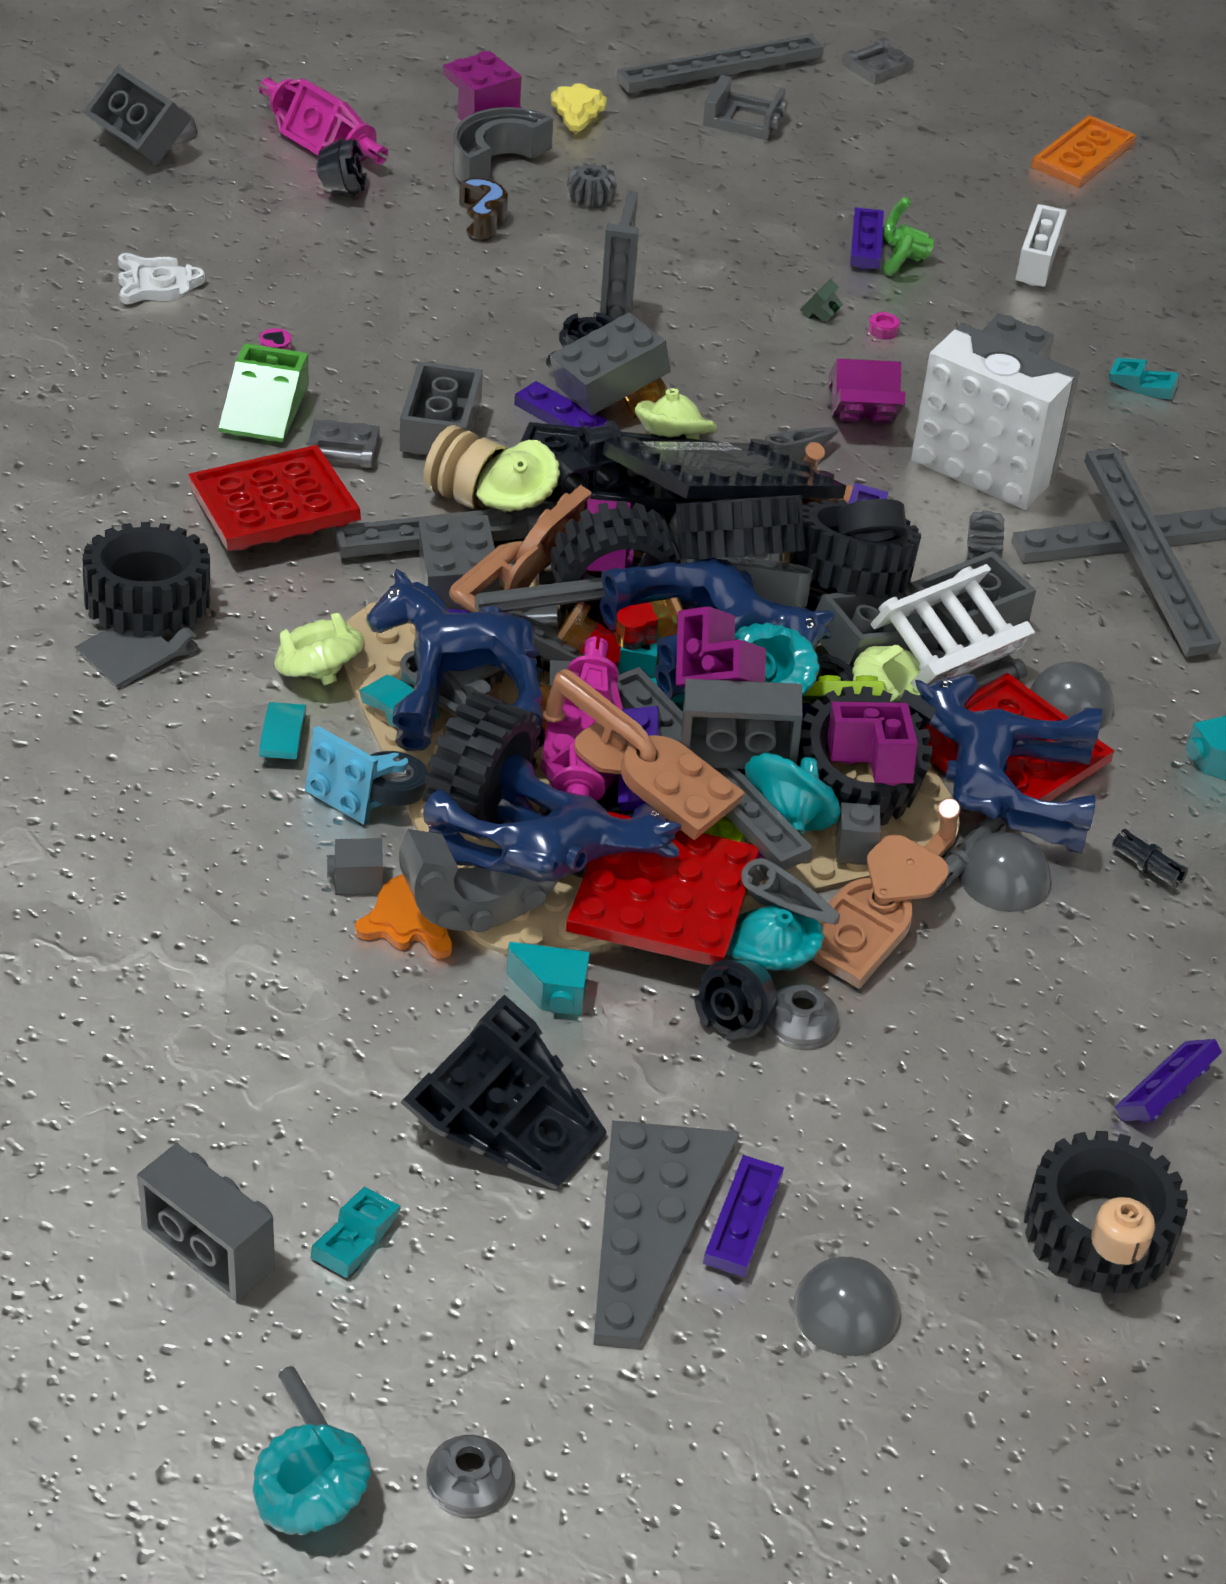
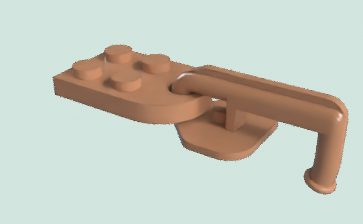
M580 485L571 494L565 493L552 510L546 509L540 515L537 523L523 542L519 541L498 546L456 581L449 591L451 599L469 613L477 612L475 609V596L497 578L506 582L504 590L529 587L537 574L552 562L550 552L551 547H557L555 537L558 532L567 534L565 524L571 518L577 523L581 521L580 512L586 510L588 499H590L592 492Z
M563 669L556 674L548 696L546 710L543 713L544 719L552 723L563 721L566 717L563 707L567 698L596 720L595 723L576 737L574 742L576 754L599 772L621 774L631 791L669 821L680 823L681 830L693 840L697 839L741 803L745 792L682 743L664 736H648L640 724L572 671Z
M947 798L939 803L937 807V812L941 817L939 831L924 847L904 836L889 835L881 839L867 855V866L870 878H861L846 884L829 902L840 914L839 923L834 925L818 921L823 925L825 936L820 951L812 959L813 962L858 989L865 984L909 932L912 920V904L910 900L933 896L948 877V865L941 857L955 841L958 815L960 813V805L956 800Z

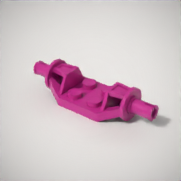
M265 78L261 81V84L268 87V90L259 86V92L263 96L270 98V109L276 115L280 133L318 155L320 149L341 137H344L346 140H357L364 157L360 158L361 162L369 158L377 165H381L386 161V158L379 155V153L388 156V149L376 143L377 133L375 129L369 124L364 123L345 101L303 78L297 80L285 79L279 84L271 78Z
M597 637L588 638L584 644V656L572 660L567 669L621 710L623 708L617 688L619 670L613 662L606 658L608 643L603 638H600L599 649H596ZM566 698L563 707L566 713L565 719L556 723L546 721L540 768L551 781L553 788L590 796L595 801H598L605 794V790L615 782L617 774L599 772L576 754L574 750L576 737L595 723L596 720Z

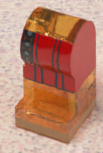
M678 597L622 608L618 612L616 620L615 640L617 644L625 649L636 650L642 648L645 644H655L663 637L675 635L678 629V611L683 610Z
M577 602L556 636L583 654L585 651L584 644L588 638L597 637L596 649H599L600 638H603L608 643L606 658L616 664L620 658V649L624 635L616 629L614 631L606 629L588 617L587 614L591 607L584 602Z

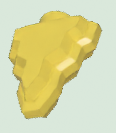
M581 83L574 84L571 87L559 86L556 91L551 93V106L557 109V113L562 116L564 124L574 135L586 127L591 119L597 117L599 112L604 111L607 104V98L602 94L601 90L589 89L588 86Z

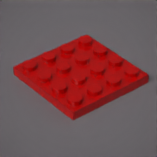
M318 445L188 473L189 486L227 551L245 550L252 545L265 542H279L286 537L299 534L308 535L320 529L333 526L343 527L350 522L361 520L360 507Z
M1007 672L978 689L974 697L965 706L966 709L973 712L1002 709L1035 720L1060 721L1069 718ZM928 723L921 730L928 728L930 740L927 746H932L930 762L946 773L948 761H956L958 748L950 738L938 732L936 728ZM1097 738L1088 766L1074 762L1055 763L1030 757L1008 756L1005 774L1022 794L1040 801H1051L1112 762L1114 750ZM1038 739V740H1044V741H1060V740Z
M608 812L611 816L617 818L631 819L630 816ZM681 830L675 832V839L672 841L679 849L678 857L668 858L655 853L631 852L610 854L588 863L566 921V932L710 966L715 962L726 960L748 891L741 880L742 871L750 861L758 859L759 849L752 844L704 833L693 840Z

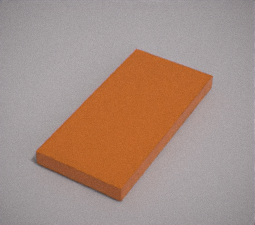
M1088 115L1032 158L1031 167L1080 188L1134 145L1136 135Z

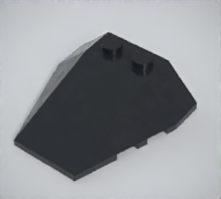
M505 994L487 1011L467 1038L432 1074L428 1073L401 1101L403 1106L433 1132L554 1190L564 1182L607 1133L580 1089H574L561 1070L564 1065L557 1055L552 1056L540 1037L543 1032L537 1023Z

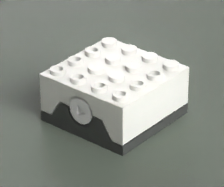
M961 323L929 354L911 460L1026 511L1056 479L1080 372Z

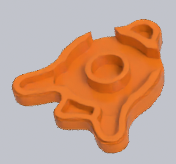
M403 874L385 883L378 894L377 903L372 911L355 922V934L361 940L384 938L398 950H405L411 942L419 941L423 943L428 952L436 959L447 958L452 953V942L447 932L448 929L432 923L420 912Z

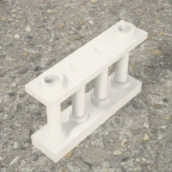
M988 564L975 569L971 566L966 567L949 580L900 600L897 597H892L878 608L880 613L871 623L873 629L875 630L892 623L920 663L918 667L920 669L919 674L910 682L918 694L915 680H921L931 685L939 680L966 674L1018 651L1035 633L1028 621L1014 627L1011 623L1007 624L981 588L979 582L991 570ZM964 592L969 594L995 631L993 636L988 637L987 634L981 633L957 599V595ZM943 602L970 641L969 646L964 648L962 644L957 645L931 606ZM916 612L919 614L946 653L944 657L939 659L937 655L932 656L906 616Z

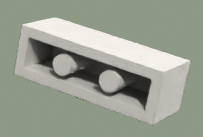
M1041 204L1037 205L1021 250L1016 281L1024 282L1030 286L1039 285L1045 287L1061 240L1067 210Z

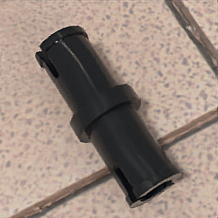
M1127 829L1121 830V834L1118 833L1112 843V849L1137 863L1139 870L1144 873L1151 872L1174 889L1179 887V883H1183L1188 874V868L1163 854L1161 847L1154 843L1147 844Z

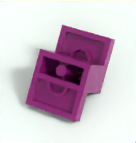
M482 51L477 55L459 58L454 62L443 65V76L458 87V119L460 121L482 110L502 107L522 108L520 106L522 76L491 51Z
M837 358L829 373L828 387H832V417H840V421L857 422L859 418H868L877 424H887L891 420H895L905 406L906 392L901 391V362Z

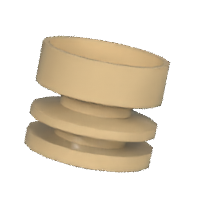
M448 426L438 435L427 455L423 472L425 487L445 498H455L456 502L475 511L487 510L489 506L484 505L483 501L479 500L476 496L477 477L483 467L495 455L508 448L485 437L479 439L475 433L466 431L459 426Z

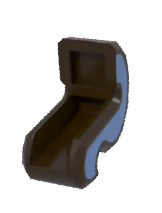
M469 178L460 183L459 204L462 208L468 209V216L474 220L466 229L470 237L476 240H488L497 233V226L506 220L508 192L502 185L483 178Z

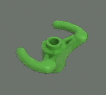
M903 197L895 205L883 227L882 239L891 245V251L893 252L891 259L884 265V272L887 276L895 275L907 258L916 262L919 260L926 261L933 249L934 239L930 238L928 233L906 224H901L899 228L896 227L899 219L911 204V200L908 197Z

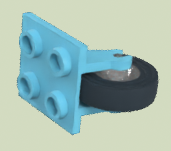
M317 726L313 729L305 791L364 825L369 822L370 810L383 804L404 806L419 801L423 796V792L427 789L424 779L428 770L419 759L409 754L397 751H381L369 755L322 727Z

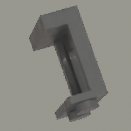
M721 74L705 101L703 126L768 140L772 131H777L780 117H785L788 101L784 100L785 89L780 88L773 101L730 92L732 77ZM737 110L765 115L764 126L731 118Z

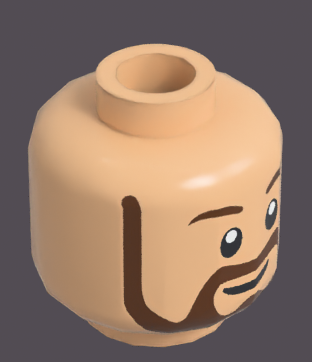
M1125 1197L1110 1199L1098 1211L1091 1232L1092 1244L1099 1255L1112 1263L1130 1265L1139 1262L1147 1254L1155 1231L1154 1217L1150 1210L1139 1201Z

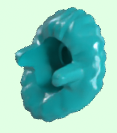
M766 622L762 625L754 623L749 627L743 626L735 633V640L741 639L766 648L765 682L802 684V696L815 683L820 669L817 654L814 652L812 643L804 636H801L798 631Z
M762 753L760 756H752L750 761L746 763L745 777L800 834L804 833L805 830L808 832L813 830L823 831L825 828H829L838 822V817L841 813L839 801L833 789L819 779L815 758H802L799 767L788 758L784 759L777 754Z
M775 904L756 908L740 914L727 955L731 956L732 960L757 963L766 970L791 971L812 960L820 951L825 936L823 933L824 928L818 920L796 914Z
M325 1424L293 1426L286 1429L282 1435L274 1437L268 1447L259 1454L254 1470L253 1495L262 1521L266 1525L272 1526L278 1532L305 1535L311 1531L318 1532L324 1526H331L343 1520L349 1514L350 1509L357 1506L360 1502L361 1495L368 1488L367 1482L371 1477L370 1458L360 1439L350 1432Z

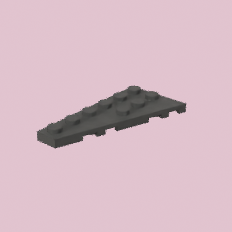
M612 1120L593 1345L639 1349L658 1310L661 1297L667 1285H670L676 1272V1266L682 1254L685 1253L709 1204V1198L714 1187L722 1177L730 1154L734 1152L738 1143L739 1132Z

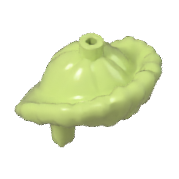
M675 388L666 390V395L656 403L646 400L638 403L635 407V414L643 424L644 429L649 431V434L658 435L659 437L672 438L680 437L684 434L686 438L700 440L701 434L713 435L717 431L716 423L702 418L696 404L685 395L679 394V390Z
M526 440L520 442L516 446L495 455L483 467L477 477L476 496L479 500L483 501L484 505L502 510L504 513L536 507L552 495L553 490L556 488L557 479L560 476L559 462L556 460L554 453L550 451L548 446L542 444L541 441Z
M331 613L332 619L330 620L322 619L313 623H307L304 626L297 627L291 633L287 629L282 631L274 665L280 674L287 677L309 676L321 679L323 686H328L338 682L335 674L341 669L343 664L361 652L364 647V637L360 631L347 624L339 613Z
M899 645L871 646L865 649L864 652H861L856 658L852 668L853 681H856V676H877L878 681H884L887 692L892 694L890 702L905 689L912 694L920 695L910 683L919 674L920 669L918 667L920 663L914 654L901 648Z

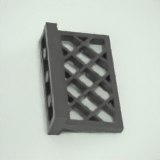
M633 191L628 192L619 225L608 223L605 234L600 313L606 314L614 320L629 312L632 314L639 239V227H635L638 192Z

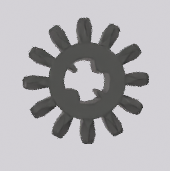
M583 163L582 166H574L573 171L569 172V177L567 178L569 199L576 201L577 205H587L588 208L590 206L600 208L601 204H610L617 189L614 171L607 169L606 165L599 166L596 163Z
M982 510V512H973L971 514L967 539V560L994 551L1002 559L1005 519L1001 513Z

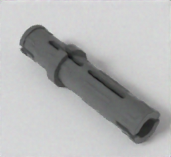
M986 816L956 847L952 849L950 847L941 858L948 865V877L936 892L945 891L968 868L969 852L979 839L989 834L1006 831V824H1002L996 829L1004 822L998 817L991 819Z

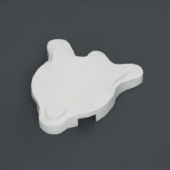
M123 253L118 257V266L125 270L118 275V282L123 287L120 291V301L124 304H133L144 300L160 302L176 300L186 296L205 281V273L201 268L193 267L189 264L185 268L178 265L177 258H143L131 253Z

